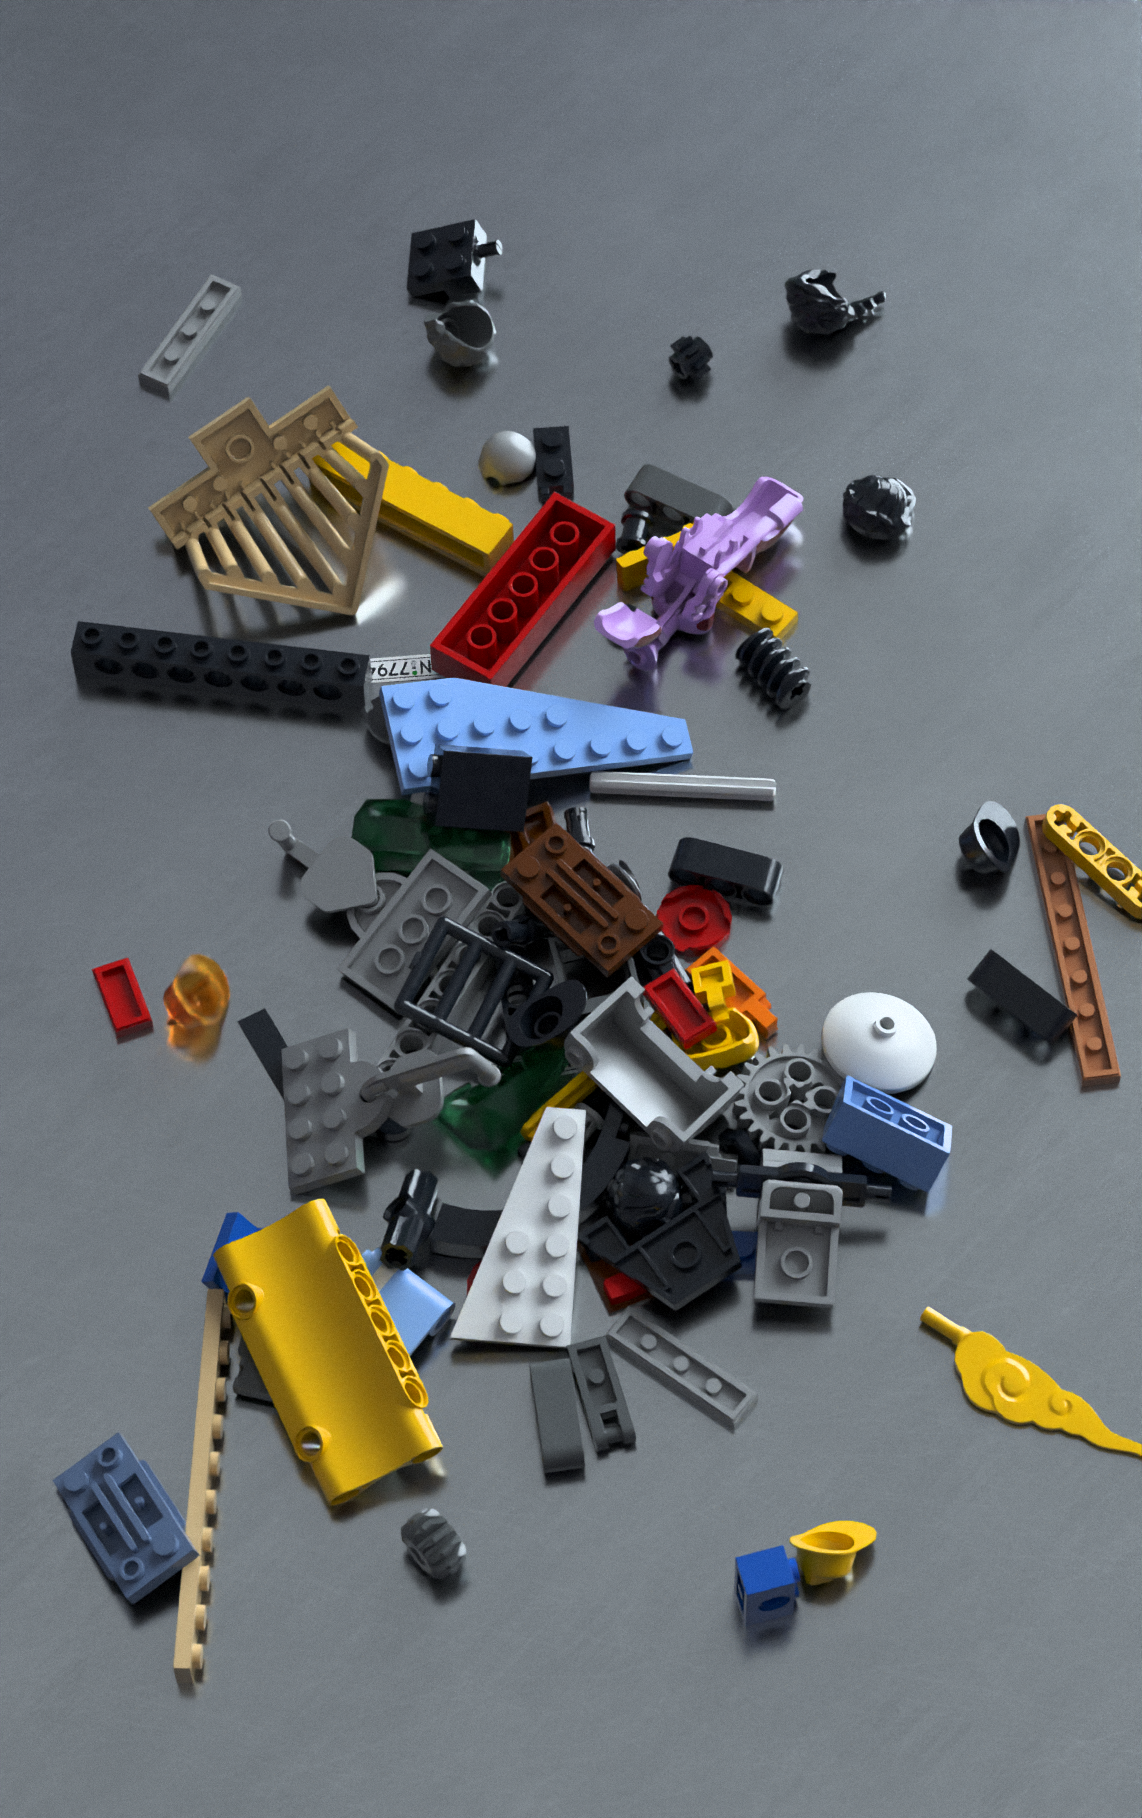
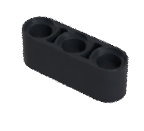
M685 837L679 840L668 871V877L680 886L700 885L703 886V889L711 892L713 889L725 898L766 907L774 902L784 868L780 862L770 857L697 838Z
M992 949L988 951L967 978L974 986L1053 1046L1078 1016Z

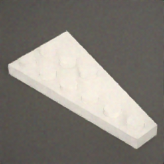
M546 1107L449 1340L567 1349V1345H570L586 1110Z

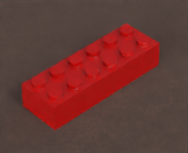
M554 492L430 644L431 669L445 678H459L507 687L616 550L615 524Z

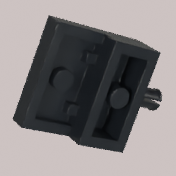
M476 219L412 233L406 289L412 297L443 290L449 298L482 292L485 258L502 254L500 241L496 240L486 243L487 235Z

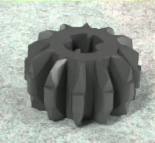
M425 1508L420 1513H415L401 1527V1537L403 1543L407 1546V1551L411 1553L414 1561L430 1577L442 1580L447 1575H452L461 1568L460 1565L467 1560L466 1546L462 1543L461 1537L456 1533L454 1527L447 1522L445 1516H441L437 1510Z

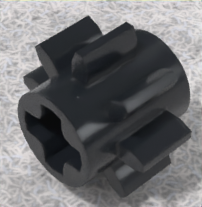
M690 335L686 338L682 336L670 345L674 353L669 357V364L680 378L685 379L689 376L691 380L694 378L699 380L711 371L707 363L713 358V353L702 338L696 337L692 339Z

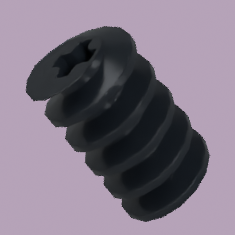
M769 627L763 628L749 636L738 647L735 659L739 660V664L748 670L753 679H757L758 684L763 689H767V694L772 699H776V703L781 709L793 707L802 701L811 689V683L806 682L810 676V670L807 667L799 668L801 661L797 657L790 658L792 651L788 647L781 648L782 641L779 637L772 638L773 631Z

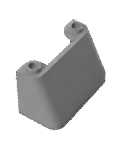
M631 976L568 1034L564 1042L565 1057L572 1066L581 1069L637 1122L650 1135L652 1142L659 1149L677 1152L717 1120L731 1106L745 1084L731 1071L723 1078L714 1076L717 1070L712 1066L704 1072L650 1020L654 1010L650 1006L644 1010L640 1002V996L644 993L645 989Z

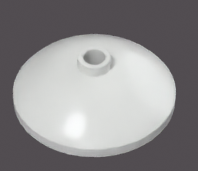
M859 993L841 1000L828 1013L821 1033V1043L825 1057L832 1068L843 1079L848 1075L885 1094L900 1093L917 1086L931 1071L936 1057V1040L927 1020L910 1004L887 994Z

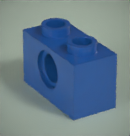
M783 1545L735 1558L734 1591L745 1626L793 1614L794 1599L799 1598L797 1582H800V1574L795 1558H787Z

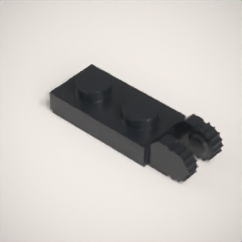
M569 426L533 428L538 495H541L542 506L550 498L549 495L554 492L563 494V497L573 501L574 481Z

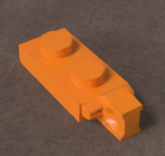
M715 947L709 949L685 969L687 976L693 983L692 968L728 960L732 971L736 996L725 998L727 1008L735 1007L754 1024L757 1032L766 1039L778 1030V1018L769 1011L772 1007L771 1003L766 999V993Z

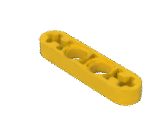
M1063 804L1052 806L1047 811L1042 822V830L1045 836L1128 913L1142 919V903L1137 899L1142 898V871L1073 808ZM1064 821L1067 825L1057 826L1054 822ZM1075 832H1077L1074 840H1071L1069 837H1073ZM1082 842L1092 844L1097 849L1098 854L1087 855L1083 853L1079 848V844ZM1117 868L1121 870L1125 879L1122 881L1113 880L1107 874L1106 869ZM1130 883H1133L1135 886H1131L1129 891H1127L1126 889L1129 887Z

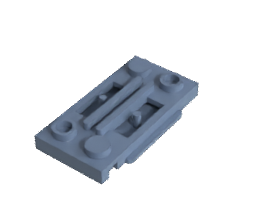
M119 1432L52 1480L71 1509L70 1518L104 1573L110 1580L116 1581L124 1596L132 1605L200 1556L183 1530L186 1527V1521L145 1460H138L125 1438Z

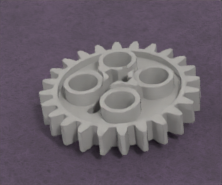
M785 1043L781 1053L778 1054L770 1046L768 1047L766 1058L756 1053L752 1064L746 1062L742 1073L738 1074L737 1077L745 1085L734 1100L732 1114L739 1115L738 1128L749 1127L747 1134L750 1139L758 1138L760 1140L757 1148L758 1151L770 1146L775 1150L825 1154V1150L828 1149L834 1153L827 1147L826 1143L822 1142L824 1126L844 1079L831 1067L827 1058L824 1060L818 1058V1048H815L808 1055L805 1054L803 1044L798 1046L797 1052H791L789 1046ZM791 1077H799L804 1081L798 1082ZM762 1096H767V1097L772 1098V1099L775 1100V1101L769 1102V1101L764 1100V1099L761 1098V1097H762ZM816 1104L825 1105L829 1109H821ZM787 1124L796 1125V1126H798L800 1129H798V1130L791 1129V1128H789V1127L787 1126Z

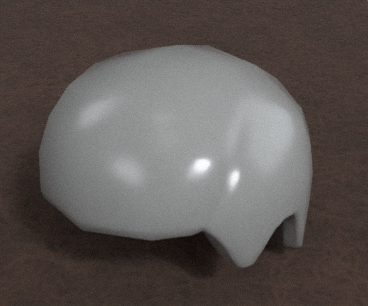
M501 431L494 433L484 443L478 464L485 478L491 476L497 479L501 485L521 482L532 473L536 461V452L532 443L524 436L513 431Z

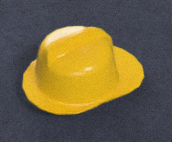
M835 1521L819 1525L803 1534L795 1535L790 1538L789 1543L797 1548L798 1566L805 1573L806 1583L817 1585L848 1576L857 1551L873 1543L876 1540L877 1533L873 1527L864 1523Z

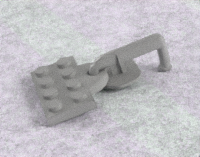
M275 820L269 826L268 833L271 839L276 841L284 852L308 868L300 882L303 896L325 913L347 910L350 927L360 939L337 967V970L395 1013L397 1012L394 1009V1003L411 972V969L408 967L417 951L421 952L437 919L446 916L467 927L492 895L487 887L431 848L408 878L396 873L375 874L372 853L353 838L347 836L334 838L319 855L292 835L290 825L286 821ZM446 935L423 982L457 939Z
M349 1028L281 1049L289 1189L295 1194H300L365 1174L363 1138L375 1132L386 1121L387 1117L404 1128H411L430 1122L440 1114L443 1108L442 1077L470 1069L478 1075L481 1085L493 1087L501 1079L500 1070L474 1049L467 1047L440 1055L428 1049L412 1052L399 1057L391 1069L384 1072L374 1064L358 1061L356 1033Z

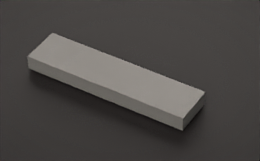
M210 274L139 372V382L170 395L242 295L241 287Z
M630 1306L626 1308L605 1334L610 1345L733 1429H735L758 1400V1393Z

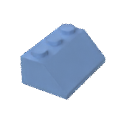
M846 1075L824 1126L822 1142L826 1143L827 1147L838 1155L847 1156L849 1154L861 1160L862 1164L873 1172L883 1173L884 1171L896 1177L901 1185L910 1190L917 1191L921 1189L929 1193L950 1155L952 1126Z

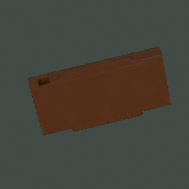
M557 822L501 869V877L523 897L522 904L576 956H585L607 978L663 930V922L641 902V899L587 848L582 847Z

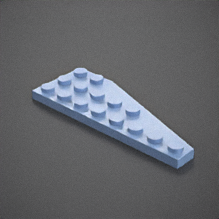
M459 678L381 686L379 691L402 795L430 792L431 777H428L427 762L429 755L434 754L435 744L524 751L533 757L530 779L689 760L694 753L686 720Z

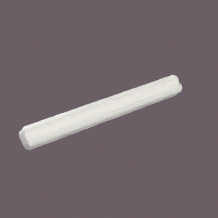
M593 771L590 775L589 784L590 792L602 794L773 801L776 794L775 780L764 778Z

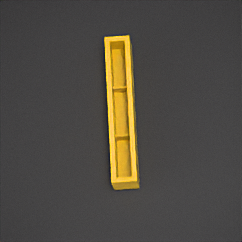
M335 442L331 445L367 479L370 467L369 462L340 442ZM380 452L388 462L389 467L378 517L488 574L514 542L513 524L503 515L493 514L483 509L474 500L458 496L449 491L443 484L432 482L420 476L411 467H403L389 460L386 455ZM319 454L313 457L312 460L341 495L349 502L361 507L363 500L361 494Z

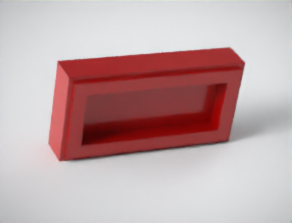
M128 957L92 969L94 980L116 1038L153 1027L150 1013Z
M674 968L643 987L645 991L642 995L684 1050L717 1031V1024Z

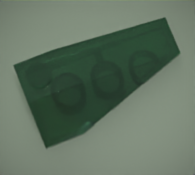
M534 1047L523 1051L520 1054L521 1062H513L508 1068L496 1066L501 1072V1079L493 1087H485L480 1083L472 1087L469 1082L459 1086L444 1097L443 1108L436 1118L470 1149L496 1152L505 1148L509 1144V1139L522 1130L523 1125L529 1120L568 1066L569 1062L565 1057V1047L549 1053L538 1051Z

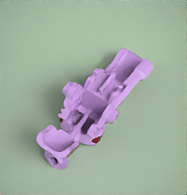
M760 477L743 503L731 514L721 516L715 513L711 516L706 513L702 518L695 517L694 524L690 529L687 527L682 529L673 552V543L663 537H652L644 548V556L648 557L649 561L646 568L649 577L644 579L643 582L646 585H643L640 590L651 596L652 607L659 617L655 620L638 608L633 612L624 603H617L613 607L602 610L597 614L594 620L595 629L612 642L622 646L627 659L632 665L644 671L652 670L657 663L658 651L665 646L677 629L690 634L700 635L706 634L712 628L716 604L724 595L723 593L728 585V581L724 577L735 567L747 573L753 565L755 555L773 546L785 533L794 518L803 511L802 502L804 498L796 491L773 478Z

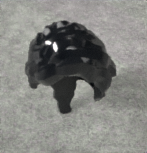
M811 269L801 272L795 277H790L785 282L787 291L786 301L791 312V320L797 323L798 328L809 334H830L844 328L848 322L854 321L858 316L865 315L867 310L871 311L877 305L884 303L886 299L885 291H880L873 296L854 301L850 304L846 298L840 296L833 285V281L836 279L835 272Z

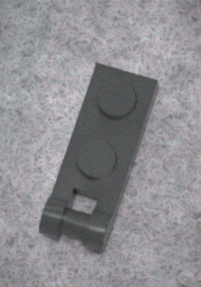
M606 1336L567 1345V1355L570 1358L571 1368L596 1451L608 1449L609 1444L623 1441L624 1444L635 1442L634 1426ZM616 1416L618 1425L604 1428L602 1420Z

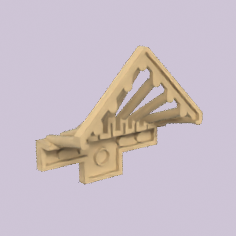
M330 386L325 387L271 425L267 424L248 396L188 437L208 467L148 507V509L177 550L185 545L195 574L206 590L354 615L359 608L389 464L379 451L351 433L358 426L350 418ZM335 442H340L369 462L370 467L367 479L331 445ZM319 454L361 494L363 500L360 514L353 509L312 460L313 457ZM300 468L345 522L355 531L352 550L308 494L294 473V470ZM279 480L348 570L345 585L341 582L274 484ZM260 493L263 495L331 593L316 590L254 497ZM243 506L296 587L280 585L275 573L236 511L238 508ZM224 519L262 581L244 578L240 567L220 532L217 524L219 521ZM204 532L226 575L210 571L198 540V535Z

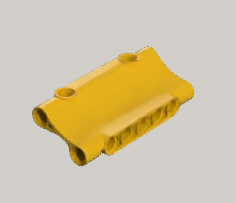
M325 1199L310 1201L277 1222L246 1237L230 1242L214 1252L213 1257L230 1291L227 1299L229 1311L234 1317L282 1420L296 1455L304 1462L310 1463L329 1506L344 1503L390 1473L402 1467L426 1461L443 1450V1446L428 1414H424L422 1410L428 1404V1395L357 1246L349 1237L340 1234V1230Z

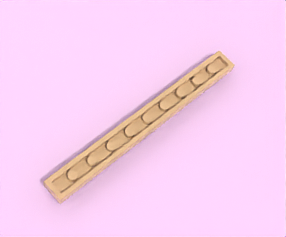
M224 1289L207 1290L185 1532L200 1556L182 1568L173 1663L177 1683L193 1684L195 1669H202L203 1644H197L198 1630H205L206 1605H200L201 1592L208 1591L210 1584V1567L204 1566L205 1552L212 1553L213 1528H207L208 1514L216 1513L217 1493L216 1490H211L212 1476H219L220 1453L214 1452L215 1439H222L223 1415L217 1414L218 1402H225L227 1383L226 1377H221L222 1365L229 1364L230 1343L229 1341H224L225 1328H232L233 1315L226 1304Z

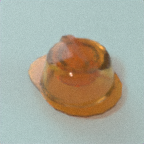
M202 954L190 955L183 962L173 982L165 990L163 1001L170 1015L167 1021L169 1027L179 1024L186 1029H196L203 1025L213 1026L219 1020L229 1001L230 986L224 971L210 957Z

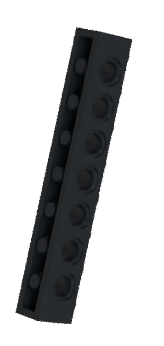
M82 621L77 623L71 648L75 676L349 709L361 710L364 706L367 707L372 683L370 655Z

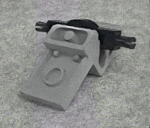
M764 1148L761 1152L760 1166L739 1165L737 1172L712 1170L711 1187L736 1188V1196L758 1198L755 1229L758 1232L753 1302L832 1309L835 1300L838 1237L842 1206L862 1208L865 1206V1200L890 1202L892 1192L891 1185L867 1184V1177L864 1175L842 1174V1155Z

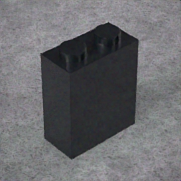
M435 744L434 754L429 755L427 762L428 777H431L430 792H425L423 798L424 814L427 815V819L435 826L524 832L533 757L521 750Z

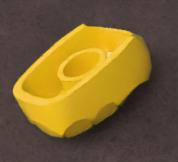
M735 1007L727 1008L730 1022L717 1025L716 1032L687 1050L683 1049L672 1034L673 1042L703 1071L707 1070L710 1066L715 1069H722L748 1061L758 1051L759 1036L754 1024Z

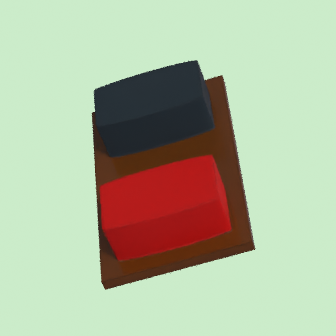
M618 1224L614 1225L628 1246H632L628 1234ZM577 1240V1249L609 1315L622 1311L628 1306L632 1307L655 1298L651 1293L583 1247L579 1240Z

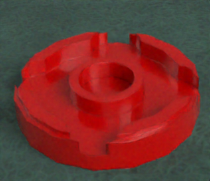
M700 885L678 887L666 894L656 914V917L663 922L662 933L674 944L675 953L689 957L702 956L712 947L716 949L721 948L729 938L732 926V915L727 901L720 893L713 889L712 892L703 889V886Z

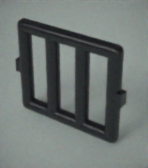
M442 916L437 919L421 952L417 951L408 967L411 969V972L394 1003V1009L397 1013L464 1048L474 1049L490 1062L502 1068H508L512 1065L520 1047L511 1041L510 1036H508L502 1050L481 1038L515 970L536 981L527 1000L550 989L554 981V975L551 971L503 946H498L494 941L446 916ZM446 935H449L466 944L467 947L434 1012L431 1013L412 1002ZM483 953L502 964L468 1031H465L448 1022L447 1019L480 954Z

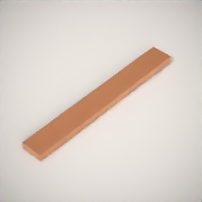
M1046 814L1025 816V829L1063 1004L1078 1015L1069 1026V1032L1081 1087L1120 1082V1069L1074 862L1043 833L1042 822ZM1064 821L1054 822L1057 826L1065 825Z

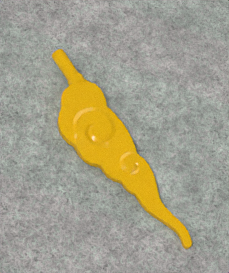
M929 1306L924 1310L920 1320L950 1339L957 1346L954 1366L962 1379V1387L966 1397L977 1408L995 1413L1005 1421L1015 1425L1033 1423L1043 1430H1062L1069 1435L1081 1436L1099 1448L1129 1453L1142 1458V1444L1111 1432L1086 1401L1072 1392L1062 1390L1037 1365L1023 1357L1006 1351L1003 1345L991 1334L983 1331L970 1332L964 1327H959Z

